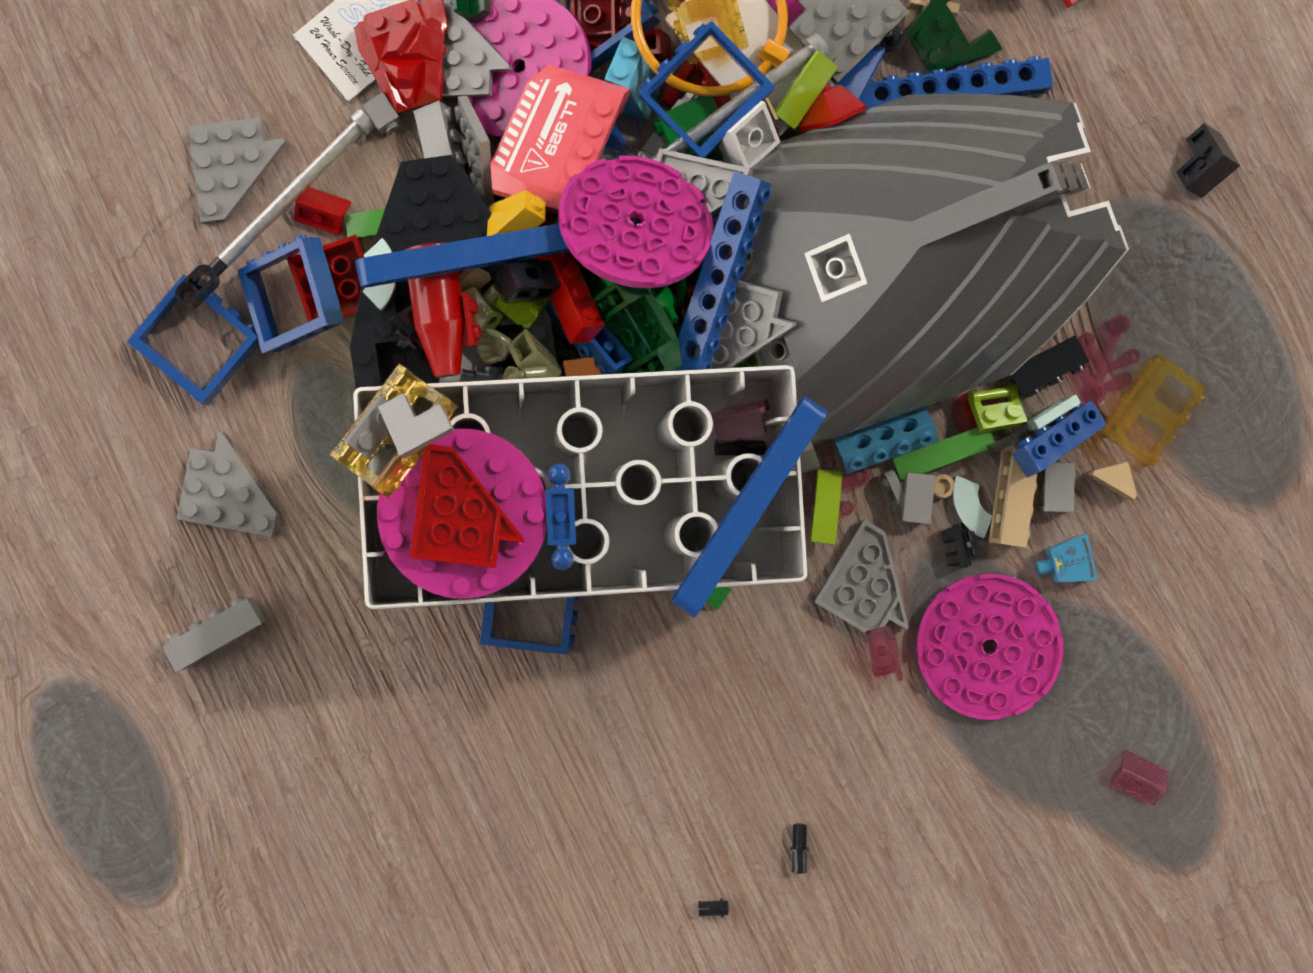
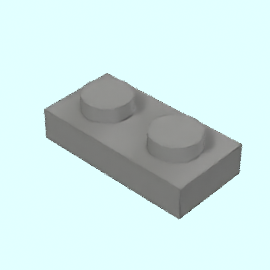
M378 395L344 440V442L368 459L371 458L389 434L378 406L388 401Z

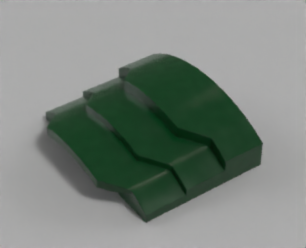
M612 283L593 298L604 324L633 357L631 365L623 370L624 374L672 371L682 365L680 347L671 321L656 298L646 288L628 287Z

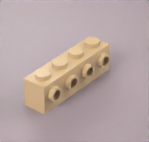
M1002 446L989 542L1027 548V542L1030 538V520L1034 512L1033 499L1037 490V474L1026 477L1011 454L1019 447Z

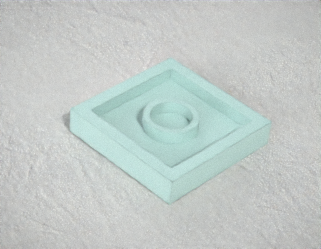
M1076 394L1063 398L1029 419L1024 426L1028 432L1040 429L1080 404L1081 401Z

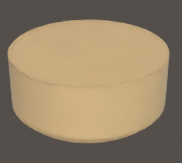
M946 474L936 475L934 496L937 498L951 496L954 489L953 479Z

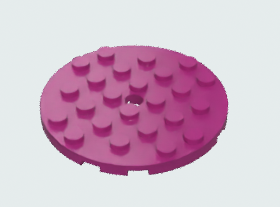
M494 0L490 2L491 14L473 23L469 22L512 67V71L493 72L492 96L468 97L485 132L497 138L503 137L527 82L548 64L586 76L591 72L590 47L583 28L565 7L554 0ZM518 61L525 62V69L521 73L514 71L519 63Z
M619 156V159L606 161L603 158L592 162L586 166L585 170L578 175L575 174L569 180L561 196L558 222L566 246L574 257L588 270L601 278L619 285L635 288H655L678 282L700 266L711 244L710 241L713 235L711 211L708 212L704 203L705 198L694 184L690 185L680 177L681 173L653 159L638 156ZM630 218H638L642 223L634 226Z
M454 429V432L431 444L454 447L523 536L524 543L499 540L496 568L410 558L424 448L405 458L399 456L387 473L378 499V529L384 548L391 561L411 582L424 590L444 597L474 598L491 594L508 586L519 578L534 561L542 546L547 529L546 493L535 467L514 445L501 437L481 430Z
M992 573L976 574L959 579L945 587L933 598L921 618L916 637V655L921 674L937 698L951 709L963 715L983 720H999L1021 714L1033 707L1043 695L1048 693L1060 671L1063 659V636H1061L1058 618L1050 604L1046 602L1039 592L1019 579ZM987 640L995 642L996 648L992 653H986L983 649V643Z

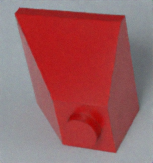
M827 83L799 122V132L836 125L867 110L866 105L843 86L830 87V84Z

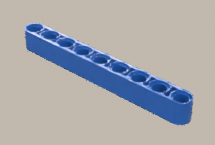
M559 224L369 256L357 259L355 263L361 288H368L570 252L563 240Z
M806 396L800 400L676 590L670 603L693 618L700 612L828 413L827 410Z

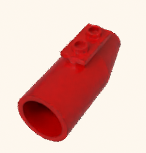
M430 243V244L417 245V246H413V247L407 248V249H405V250L415 249V248H421V247H426V246H432V245H438V244H444V243ZM459 271L408 280L414 327L434 377L444 378L460 375L463 348L470 346L478 347L479 340L482 339L481 327L479 324H476L475 314H478L476 298L473 299L469 293H462Z

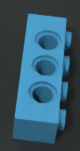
M925 406L833 439L838 459L846 474L938 442L935 423Z

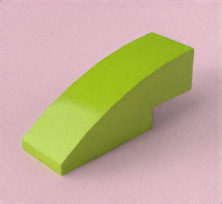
M817 470L809 541L834 545L836 543L842 472Z

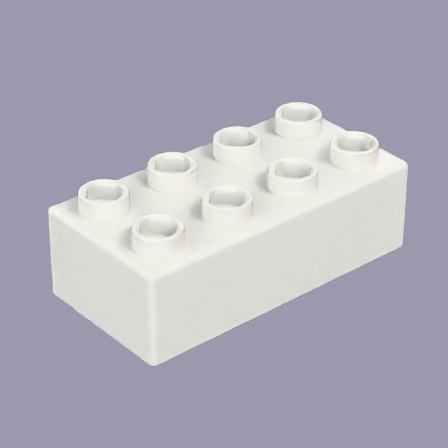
M788 365L357 388L353 394L355 426L378 395L389 401L404 393L416 416L441 404L453 429L481 430L501 437L514 445L535 467L544 489H554V484L548 479L549 468L557 463L564 464L570 471V478L565 484V488H574L576 544L567 545L568 550L573 554L574 561L572 566L566 570L556 569L551 562V556L556 550V545H547L546 529L542 546L531 565L519 578L496 592L474 598H451L422 589L406 578L391 561L384 548L378 529L377 506L381 487L390 468L400 456L389 433L370 459L356 450L365 604L368 608L376 610L677 590L764 457V455L755 454L716 456L714 453L715 439L737 440L738 437H742V440H764L768 450L797 406L794 369ZM800 458L716 587L802 582L806 579L807 559Z

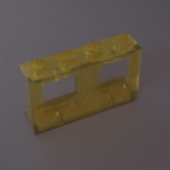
M667 0L669 10H674L676 20L673 21L676 35H681L682 43L684 41L690 42L685 24L708 17H715L719 29L739 50L749 47L737 0H691L684 3H679L678 0ZM720 46L695 52L687 59L688 65L727 55V53Z
M1160 353L1153 355L1106 418L1105 423L1107 425L1097 431L1096 434L1103 439H1110L1140 461L1141 467L1154 466L1162 456L1160 452L1163 447L1169 446L1175 439L1176 435L1174 432L1177 428L1184 426L1189 420L1190 415L1188 413L1193 407L1196 408L1205 397L1203 393L1207 388ZM1168 375L1175 377L1193 391L1177 414L1154 396ZM1140 414L1146 416L1164 430L1149 453L1126 437L1127 430Z
M400 364L330 454V456L387 498L399 487L401 481L410 469L416 465L419 457L428 446L405 458H402L397 452L379 477L368 469L369 462L384 443L390 442L395 446L390 433L370 459L344 442V440L378 395L389 401L404 393L411 406L419 397H425L434 403L431 408L441 404L449 419L458 407L443 393L440 394Z

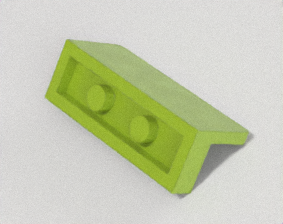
M816 51L775 109L778 119L795 129L838 66L820 51Z

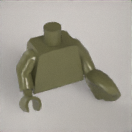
M493 329L482 331V339L479 340V346L477 347L481 361L486 365L499 364L506 360L511 353L518 367L509 366L505 370L502 379L563 377L561 375L562 371L553 355L527 329L513 341L503 333Z

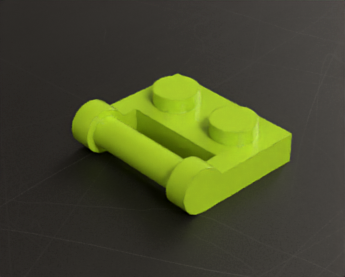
M1007 384L1004 388L978 391L976 389L968 392V401L980 433L1020 427L1028 422L1018 397L1016 384ZM1006 397L1008 400L1005 403L982 406L981 401Z

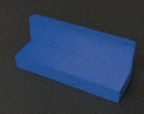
M876 44L835 86H843L860 100L886 52L885 48Z

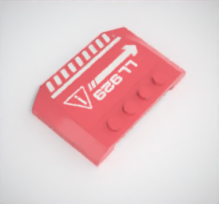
M548 64L527 82L491 161L493 193L508 198L527 190L546 202V211L558 214L561 196L569 180L575 174L578 175L585 170L588 164L599 160L618 114H622L627 103L630 89Z

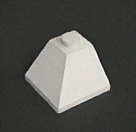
M764 101L759 102L725 134L719 145L725 163L751 168L780 143Z

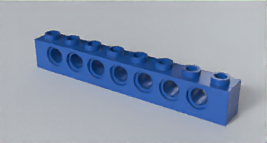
M1033 56L1022 62L1010 59L1002 62L1000 65H993L992 62L980 64L978 68L969 69V66H960L955 68V71L945 72V69H937L927 75L915 72L908 74L905 78H897V76L893 75L884 77L883 81L874 82L871 79L860 101L866 105L868 110L901 98L902 96L898 91L900 88L907 89L910 95L927 94L923 91V85H930L934 90L933 94L967 93L1028 96L1048 93L1053 87L1049 58L1041 59V56ZM1019 72H1025L1029 77V81L1020 79ZM995 75L1002 76L1005 79V84L997 83ZM971 79H978L981 82V87H974L971 84ZM947 82H954L958 90L952 91L948 89ZM877 91L883 92L886 95V100L880 101L876 99L874 93Z
M734 171L710 241V247L705 256L678 337L682 365L672 371L712 368L711 360L714 352L719 347V337L722 328L727 324L729 307L736 298V287L739 279L744 274L745 260L753 248V237L762 221L761 213L765 203L770 198L771 183ZM749 198V206L744 209V202ZM738 223H740L741 230L738 234H736V226ZM732 248V256L728 259L727 252ZM723 272V273H724V280H723V282L720 284V283H719V276H720V274ZM715 297V306L711 308V300ZM706 321V322H707V330H706L705 332H703L702 326H703L704 322ZM696 346H698L699 348V354L697 355V357H695L694 350Z

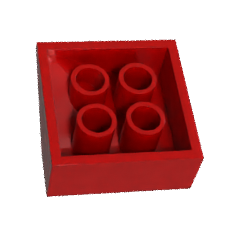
M355 234L323 245L344 320L356 317L361 286L355 261L364 258L366 254L361 239ZM301 254L286 258L308 322L319 318Z

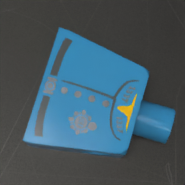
M1079 534L1045 549L1047 559L1035 562L1037 574L1040 576L1051 573L1053 582L1098 580L1087 534Z

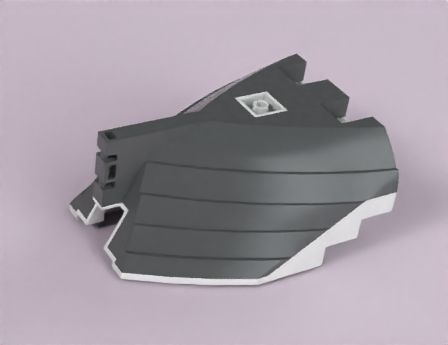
M967 93L906 95L872 107L836 125L813 129L804 134L780 141L772 151L750 168L753 171L752 177L771 183V194L761 213V224L756 229L753 237L754 244L750 252V261L744 263L745 271L739 280L783 292L778 318L797 323L795 328L755 353L759 367L791 366L795 371L797 404L806 396L828 411L824 421L811 439L813 446L1014 374L1081 308L1126 254L1129 248L1121 226L1117 225L1109 201L1070 211L1066 198L1090 189L1082 163L1070 164L1068 162L1091 152L1083 131L1085 126L1076 103L1014 95ZM749 198L744 202V209L749 206ZM720 212L717 213L716 215L712 216V219H713V233H714V230H715V227H716V224H717V221H718ZM738 223L736 226V234H738L741 230L740 223ZM732 248L727 252L728 259L732 256ZM777 344H781L784 347V355L782 357L777 356L775 352Z

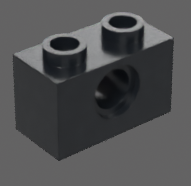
M532 259L530 261L506 262L496 276L507 303L549 300L561 286L550 260Z

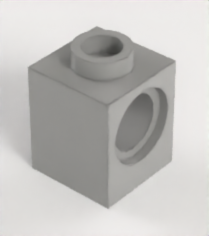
M383 92L363 104V107L382 135L393 133L399 128V124L402 123Z

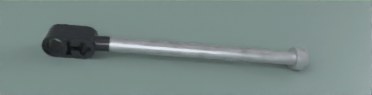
M814 33L805 40V47L765 75L774 86H777L806 65L816 51H820L825 56L830 53L827 44L818 33ZM756 83L752 84L686 133L697 144L723 125L760 87ZM678 138L664 149L684 153L689 148ZM657 154L651 157L650 159L656 161Z
M358 109L350 117L352 123L209 265L197 266L176 287L175 297L184 307L195 309L200 306L219 286V276L362 133L368 135L376 127L363 111ZM207 275L210 277V280L206 281L202 277ZM195 283H197L199 287L202 288L200 291L194 285ZM190 290L194 291L193 298L185 301L184 294Z

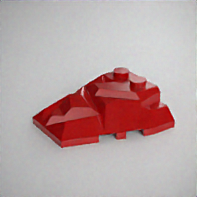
M407 0L365 14L363 21L354 27L358 50L397 115L422 108L438 100L442 101L445 72L442 69L443 55H446L447 49L444 46L445 32H448L449 27L443 0H424L421 2Z

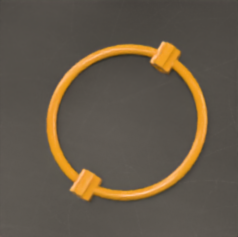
M632 0L631 26L636 45L648 66L658 74L657 68L661 64L650 51L642 31V0ZM776 0L778 10L776 37L774 41L771 39L766 41L757 58L762 61L758 69L764 75L771 67L776 68L783 63L790 52L783 47L788 23L786 0ZM673 74L665 81L671 86L689 94L709 97L733 94L755 83L749 76H746L728 85L709 87L691 84L677 78Z

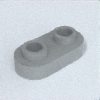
M891 469L883 473L884 478L881 479V483L886 493L890 491L893 501L890 503L895 514L902 516L904 491L896 473Z

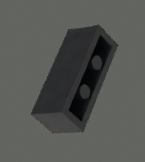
M1076 335L1030 358L1010 377L1013 383L1016 384L1020 396L1026 394L1029 398L1041 392L1040 387L1044 384L1049 383L1050 386H1053L1064 380L1062 375L1071 371L1072 375L1085 369L1084 364L1089 362V359Z

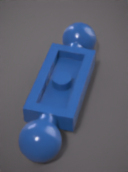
M561 463L552 465L548 470V479L554 484V489H545L547 545H556V550L551 556L553 566L558 570H566L572 566L574 561L573 554L568 550L567 545L576 544L574 488H565V484L570 478V471L567 466Z

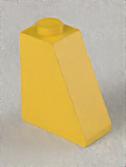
M524 190L492 204L488 208L492 214L488 220L487 236L538 227L545 221L546 202L540 197Z

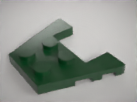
M930 0L926 6L922 7L904 31L930 73L933 70L945 69L1002 50V47L990 29L969 43L947 6L950 0Z

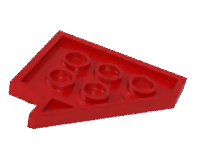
M432 444L424 447L410 558L496 568L499 540L524 543L523 536L454 447Z

